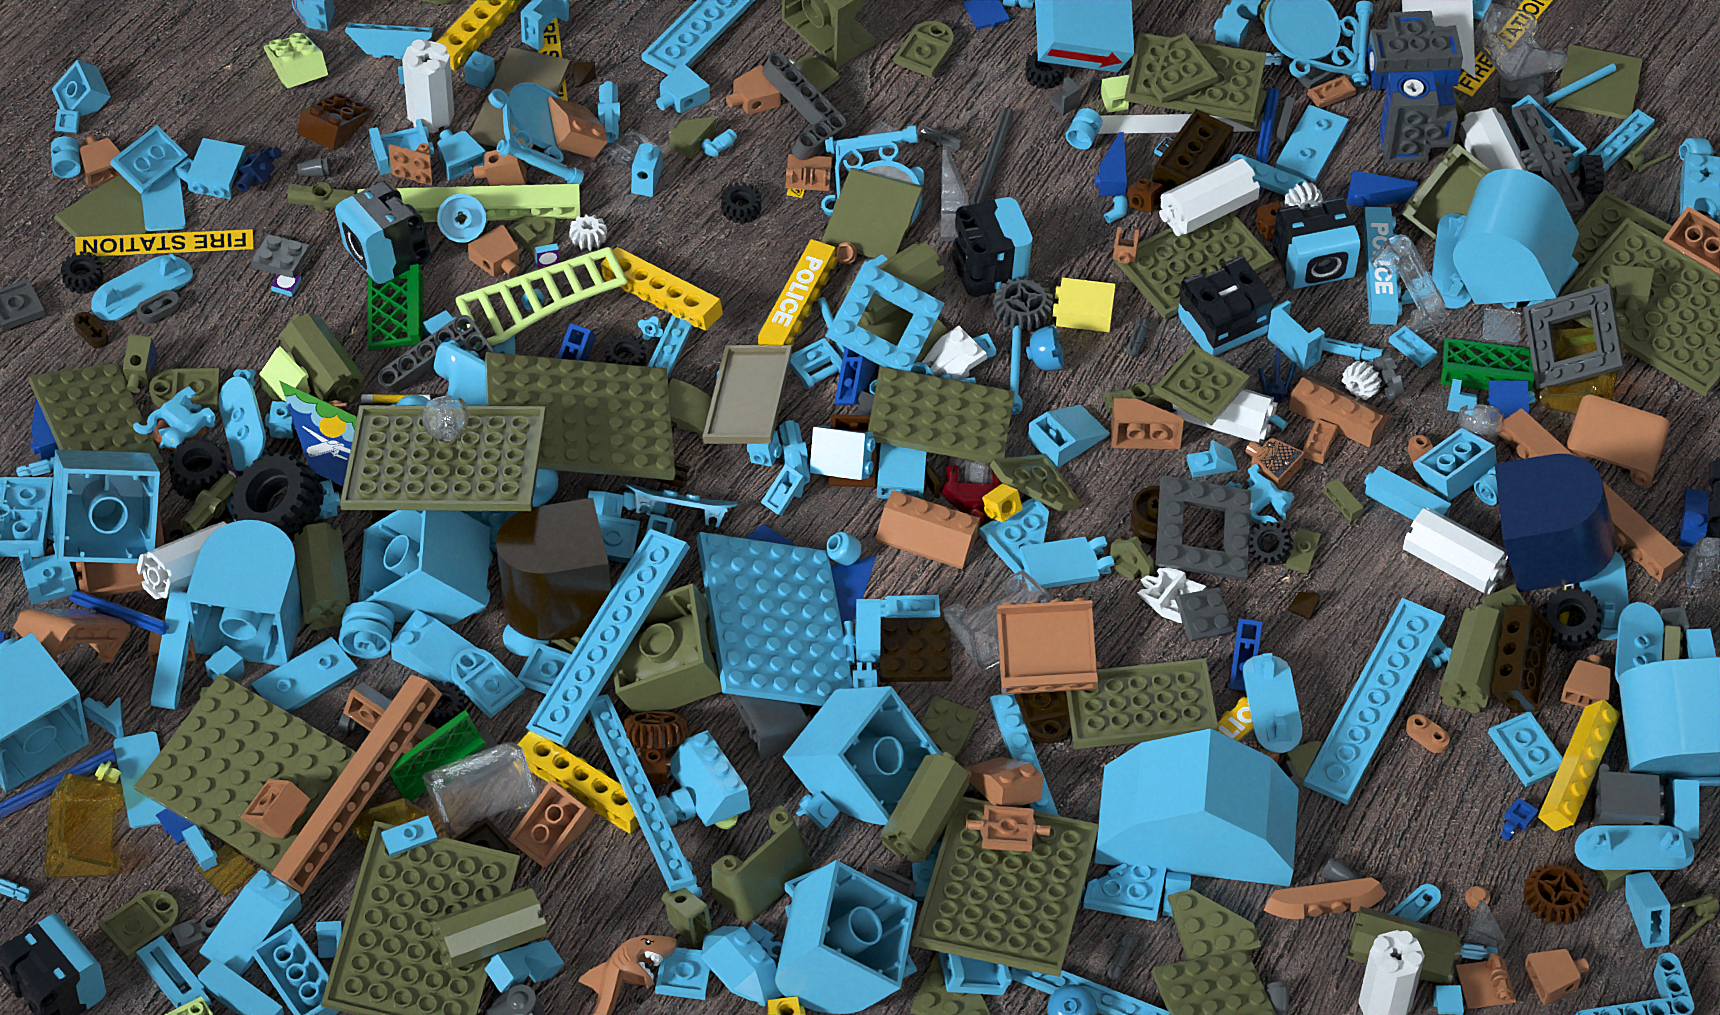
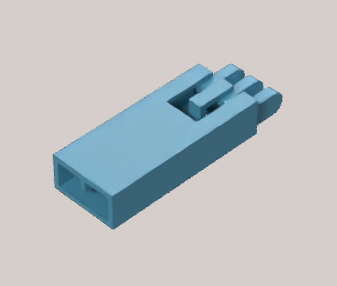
M160 936L136 952L139 963L176 1009L201 996L207 1006L212 1004L209 997L205 994L204 986L163 936ZM186 982L187 985L191 988V990L187 992L185 986L181 987L180 989H178L177 987Z

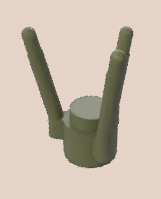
M1655 128L1642 143L1638 140L1627 155L1622 158L1621 163L1627 171L1632 173L1637 170L1640 173L1645 168L1673 155L1672 152H1669L1643 164L1644 155L1640 151L1655 136L1659 128Z
M1708 893L1693 900L1670 905V911L1693 906L1698 916H1704L1676 940V944H1680L1707 921L1715 918L1713 913L1719 910V902L1714 894Z

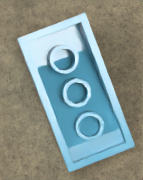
M417 609L390 643L392 660L437 682H442L445 686L446 682H450L451 688L454 685L451 678V666L455 656L465 649L477 648L437 619ZM465 659L461 661V664L465 667L473 665L470 660Z
M260 869L243 888L199 953L210 961L214 958L236 974L242 976L256 960L250 950L284 929L302 910L300 893Z

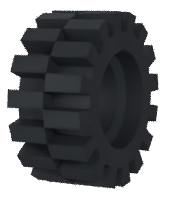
M1034 51L1032 56L1029 55L1028 60H1026V80L1028 82L1031 81L1032 86L1037 84L1039 89L1041 86H1044V89H1048V86L1051 89L1055 88V84L1058 86L1060 81H1063L1065 65L1038 61V54ZM1040 67H1048V68H1050V69H1052V70H1051V71H1041V70H1039L1038 68H1040Z
M1582 155L1579 161L1578 173L1581 193L1583 195L1601 194L1604 187V164L1601 155Z
M738 182L735 183V187L729 185L728 189L725 188L721 196L723 215L729 221L733 218V223H737V220H740V224H744V220H747L749 223L751 218L755 220L761 210L760 192L758 193V189L756 187L753 189L752 184H749L747 187L745 182H742V186H739ZM744 200L749 202V204L739 206L735 205L734 202Z
M80 251V255H76V252L72 253V258L68 255L66 261L63 260L61 266L65 287L69 288L71 292H74L76 289L77 294H81V290H84L85 294L88 293V289H91L92 292L96 290L95 286L99 287L101 285L100 282H103L100 259H97L95 254L92 256L90 252L84 255V251ZM79 270L90 271L88 274L82 276L74 274Z
M620 334L617 335V340L613 337L610 339L611 343L607 342L605 347V363L645 366L646 349L640 338L636 341V336L634 335L629 338V334H625V338H622ZM623 352L634 355L628 359L617 357L618 354Z
M1266 521V524L1262 522L1259 524L1260 527H1254V533L1249 535L1251 541H1248V545L1251 547L1249 550L1253 556L1267 565H1278L1280 561H1286L1285 557L1291 555L1290 549L1293 550V545L1291 544L1293 538L1290 536V532L1275 521L1274 523ZM1276 535L1278 537L1279 546L1275 551L1267 552L1264 550L1262 543L1266 536Z
M438 682L436 688L442 693L438 701H450L452 706L444 710L433 707L425 719L427 723L431 721V726L435 727L436 724H439V728H441L443 724L448 723L465 710L464 695L461 689L458 690V686L455 684L451 688L450 682H446V686H443L442 682Z

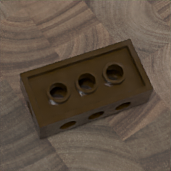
M1195 109L1155 164L1152 182L1163 184V188L1171 190L1212 170L1230 146L1234 127Z
M1533 605L1506 606L1505 616L1502 618L1503 628L1498 641L1499 651L1498 657L1495 660L1494 680L1491 682V690L1512 713L1538 712L1552 625Z

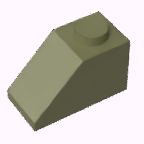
M712 116L681 121L669 133L670 149L692 160L702 149L701 143L706 138L711 139L716 134V118Z

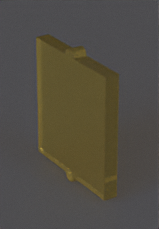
M228 844L216 852L218 865L206 871H203L200 865L196 868L225 897L238 886H243V882L256 872V869Z

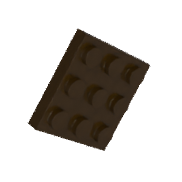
M949 617L881 618L880 682L952 681Z

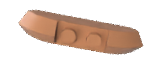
M1372 877L1275 890L1270 896L1264 911L1287 919H1305L1304 916L1316 917L1331 912L1338 914L1346 910L1357 912L1360 906L1369 908L1375 905L1386 895V892L1380 882Z

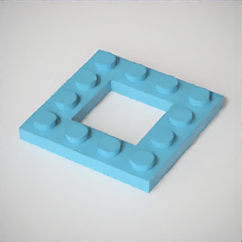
M865 261L825 336L883 367L910 372L945 303ZM873 293L913 314L897 346L857 326Z

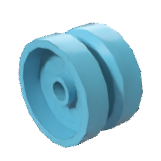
M455 194L448 197L440 205L437 213V224L441 232L448 239L458 243H468L477 239L484 232L487 224V213L483 204L475 197L467 194ZM461 214H464L467 217L464 223H461L458 220V217Z
M374 602L352 603L343 612L339 645L345 652L359 658L374 659L388 654L391 649L390 643L392 642V633L395 625L394 614L390 609Z

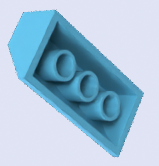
M706 730L686 738L670 759L671 770L668 771L680 789L683 787L687 789L694 803L695 811L704 825L707 827L750 810L748 788L709 731Z

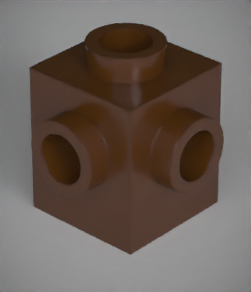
M1145 178L1137 180L1129 187L1127 192L1129 207L1138 209L1141 212L1152 213L1161 206L1163 184L1155 183Z
M1278 201L1260 206L1257 210V228L1260 233H1263L1266 240L1272 239L1277 209L1282 208Z
M641 748L638 760L650 785L667 784V771L671 770L670 756H665V748Z

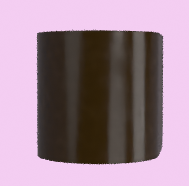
M593 498L532 507L531 511H520L504 522L496 537L503 612L507 623L517 633L536 640H559L583 636L611 592L609 562Z

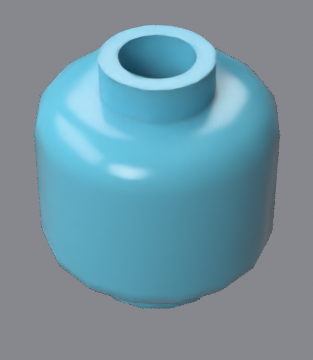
M1688 138L1680 146L1679 156L1683 161L1685 153L1713 156V147L1705 138Z
M837 532L827 542L828 556L842 565L848 566L853 564L861 555V542L846 532Z

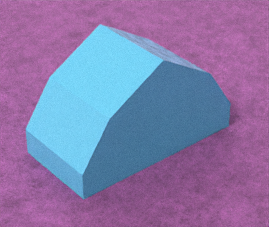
M1211 728L1142 742L1104 767L1094 863L1114 866L1125 863L1127 866L1132 867L1135 864L1147 865L1151 869L1167 867L1166 871L1290 886L1294 870L1299 788L1271 757Z

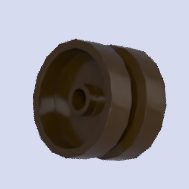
M1154 485L1143 488L1136 494L1132 503L1130 520L1134 536L1138 537L1141 542L1149 545H1157L1160 486Z

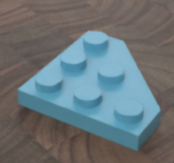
M1034 498L1022 503L1023 509L1003 523L994 519L979 528L981 537L1020 580L1027 577L1018 552L1020 546L1039 544L1045 541L1049 511L1040 501Z
M1123 863L1108 871L1106 876L1098 880L1095 878L1088 882L1083 908L1157 921L1167 867L1151 869L1147 865L1135 864L1132 867Z

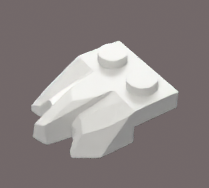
M957 326L940 337L922 362L927 366H931L930 369L936 377L950 373L953 380L962 379L969 376L970 369L987 359V353L960 326Z
M1159 568L1157 570L1158 578L1147 575L1140 579L1147 589L1137 592L1138 595L1162 617L1181 624L1183 622L1175 598L1181 594L1207 590L1205 585L1186 579L1185 572L1171 568Z

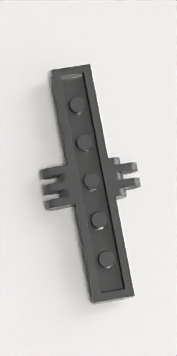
M1534 103L1513 107L1512 114L1530 148L1520 153L1528 172L1542 171L1546 181L1559 192L1568 212L1582 209L1585 203L1565 166L1574 159L1573 154L1570 153L1569 146L1560 147L1559 144L1554 145Z

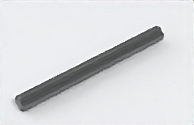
M1003 108L971 199V205L984 202L1013 118L1012 109Z

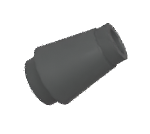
M319 156L297 164L299 177H326V175L331 174L328 157L323 158V156Z
M1334 857L1330 858L1321 872L1326 876V879L1333 882L1360 878L1343 861Z
M1269 983L1266 993L1276 1015H1288L1290 989L1287 988V983Z

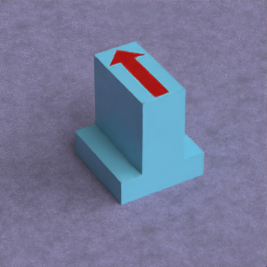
M1027 0V2H1032L1036 5L1038 61L1118 73L1134 55L1131 0Z

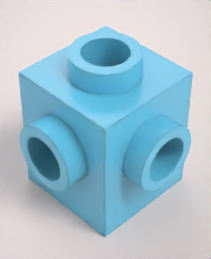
M272 401L270 414H266L265 427L269 428L270 437L282 439L293 438L296 428L287 402Z
M774 431L772 444H747V452L750 455L751 463L773 466L776 459L782 453V446L779 443L777 431Z
M322 481L320 483L323 486V494H321L324 496L323 505H320L321 512L319 517L316 516L315 520L338 516L337 506H341L339 492H334L332 481Z

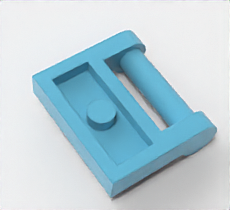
M825 338L793 353L790 362V368L801 380L806 390L814 387L815 383L837 372L840 373L842 366L841 357ZM830 361L833 363V365L811 376L808 374L810 371Z

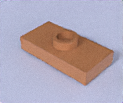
M1344 75L1309 89L1307 95L1317 108H1323L1355 95L1356 89Z
M1316 419L1303 448L1304 458L1323 464L1337 432L1338 425Z

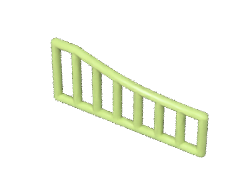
M606 247L456 297L455 301L461 314L468 315L474 321L466 303L477 299L480 300L496 334L486 339L491 346L507 341L538 320L566 306L627 284V278L612 248ZM604 257L607 258L616 276L615 279L606 282L603 281L594 263L595 260ZM583 264L586 265L595 283V286L584 290L573 270L574 267ZM562 271L565 272L574 291V294L562 298L551 276ZM543 278L554 300V303L542 308L530 283ZM519 285H522L535 312L525 319L522 318L509 290ZM501 292L515 325L506 331L503 330L488 298L489 295ZM477 342L475 344L476 347L479 348L482 342Z

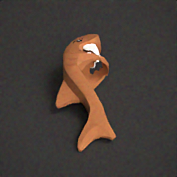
M642 935L631 938L622 943L606 962L582 975L579 982L592 988L598 994V1001L591 1015H611L624 983L646 985L647 989L654 984V975L652 972L650 973L649 968H645V963L647 962L650 966L652 964L658 966L662 960L672 956L677 948V940L672 937Z

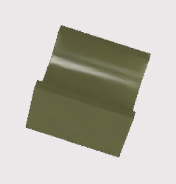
M782 0V20L836 69L876 45V38L854 19L858 10L867 0Z
M693 583L660 595L613 671L616 694L634 714L651 710L668 711L722 692L719 670L712 656L706 634L705 623L710 621L707 600Z

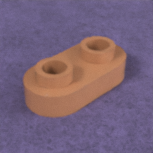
M1415 435L1410 438L1408 443V452L1412 463L1433 449L1430 439L1424 435Z
M1415 714L1408 718L1406 732L1411 738L1433 753H1442L1447 750L1450 737L1444 729L1421 714Z

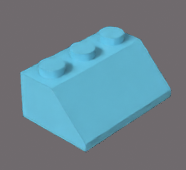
M1461 428L1414 461L1413 465L1427 486L1437 492V496L1449 502L1472 486L1484 474H1487L1497 464L1495 445Z

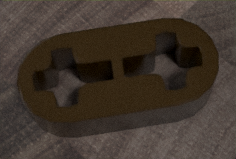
M88 312L78 313L74 318V326L77 333L93 348H102L107 345L109 340L106 328L92 314Z

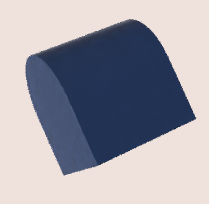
M1550 454L1495 464L1503 542L1519 593L1579 583L1596 576L1607 567L1615 554L1617 537L1602 479L1597 469L1590 462L1571 454Z

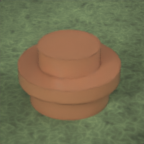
M841 243L835 250V257H838V262L841 264H851L857 258V249L851 243Z
M1473 886L1467 890L1465 900L1470 908L1481 910L1489 904L1490 894L1483 887Z

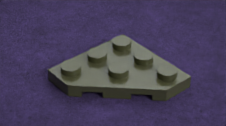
M1186 33L1166 40L1151 83V91L1162 104L1218 82V75Z
M1046 454L993 459L990 465L1002 483L1058 511L1076 510L1081 504Z
M1193 889L1168 895L1167 900L1187 960L1242 949L1252 952L1261 948L1254 923Z
M937 951L911 1006V1013L915 1015H990L981 994L947 992L939 952Z

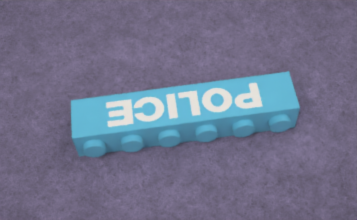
M1365 207L1362 225L1369 324L1396 325L1398 316H1402V302H1398V298L1401 297V285H1397L1400 269L1396 268L1395 265L1398 264V251L1394 250V247L1397 246V234L1393 233L1396 227V217L1392 216L1391 207Z

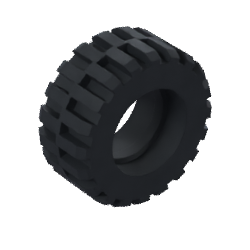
M277 452L274 455L272 453L264 455L263 459L257 458L254 460L253 465L247 466L243 470V475L237 478L236 488L233 487V499H231L232 515L236 521L259 520L270 523L281 529L293 542L294 534L298 532V535L303 532L302 528L306 525L315 524L314 519L320 515V505H323L324 498L321 495L323 494V486L320 483V479L314 471L294 455ZM288 486L283 501L276 508L266 512L268 503L273 495L280 489Z

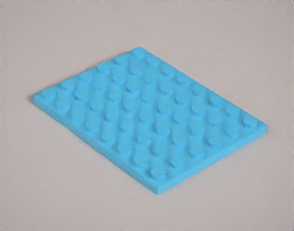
M700 532L696 539L722 693L823 706L836 689H852L853 681L849 661H847L846 646L843 645L844 634L827 551Z

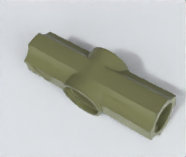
M318 182L313 186L289 184L287 202L312 205L317 211H327L330 208H336L342 200L355 195L356 191L331 188L325 182Z
M1136 382L1131 385L1130 389L1104 393L1105 408L1109 413H1112L1114 398L1139 399L1151 405L1169 401L1154 394V388L1158 383L1147 385L1143 382Z
M229 473L224 474L209 491L205 489L200 492L196 498L195 506L180 520L181 526L185 528L186 532L192 534L202 530L212 518L216 519L222 515L226 508V503L232 497L233 487L236 488L237 485L236 478Z

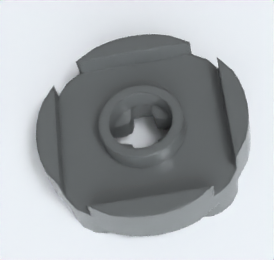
M1389 354L1374 358V367L1379 372L1378 377L1382 380L1380 389H1385L1387 399L1390 401L1403 395L1402 379L1400 375H1396L1394 369L1397 366Z

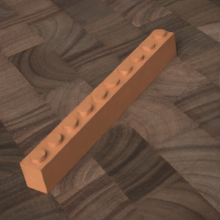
M1522 408L1501 423L1499 436L1521 458L1526 459L1550 454L1573 455ZM1602 481L1617 537V545L1629 553L1634 561L1640 563L1648 574L1654 576L1659 582L1680 569L1684 554Z
M410 675L271 873L273 877L303 895L442 696V693L428 680Z

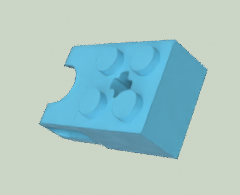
M1685 153L1681 168L1680 215L1689 206L1696 211L1709 213L1712 220L1720 224V157Z

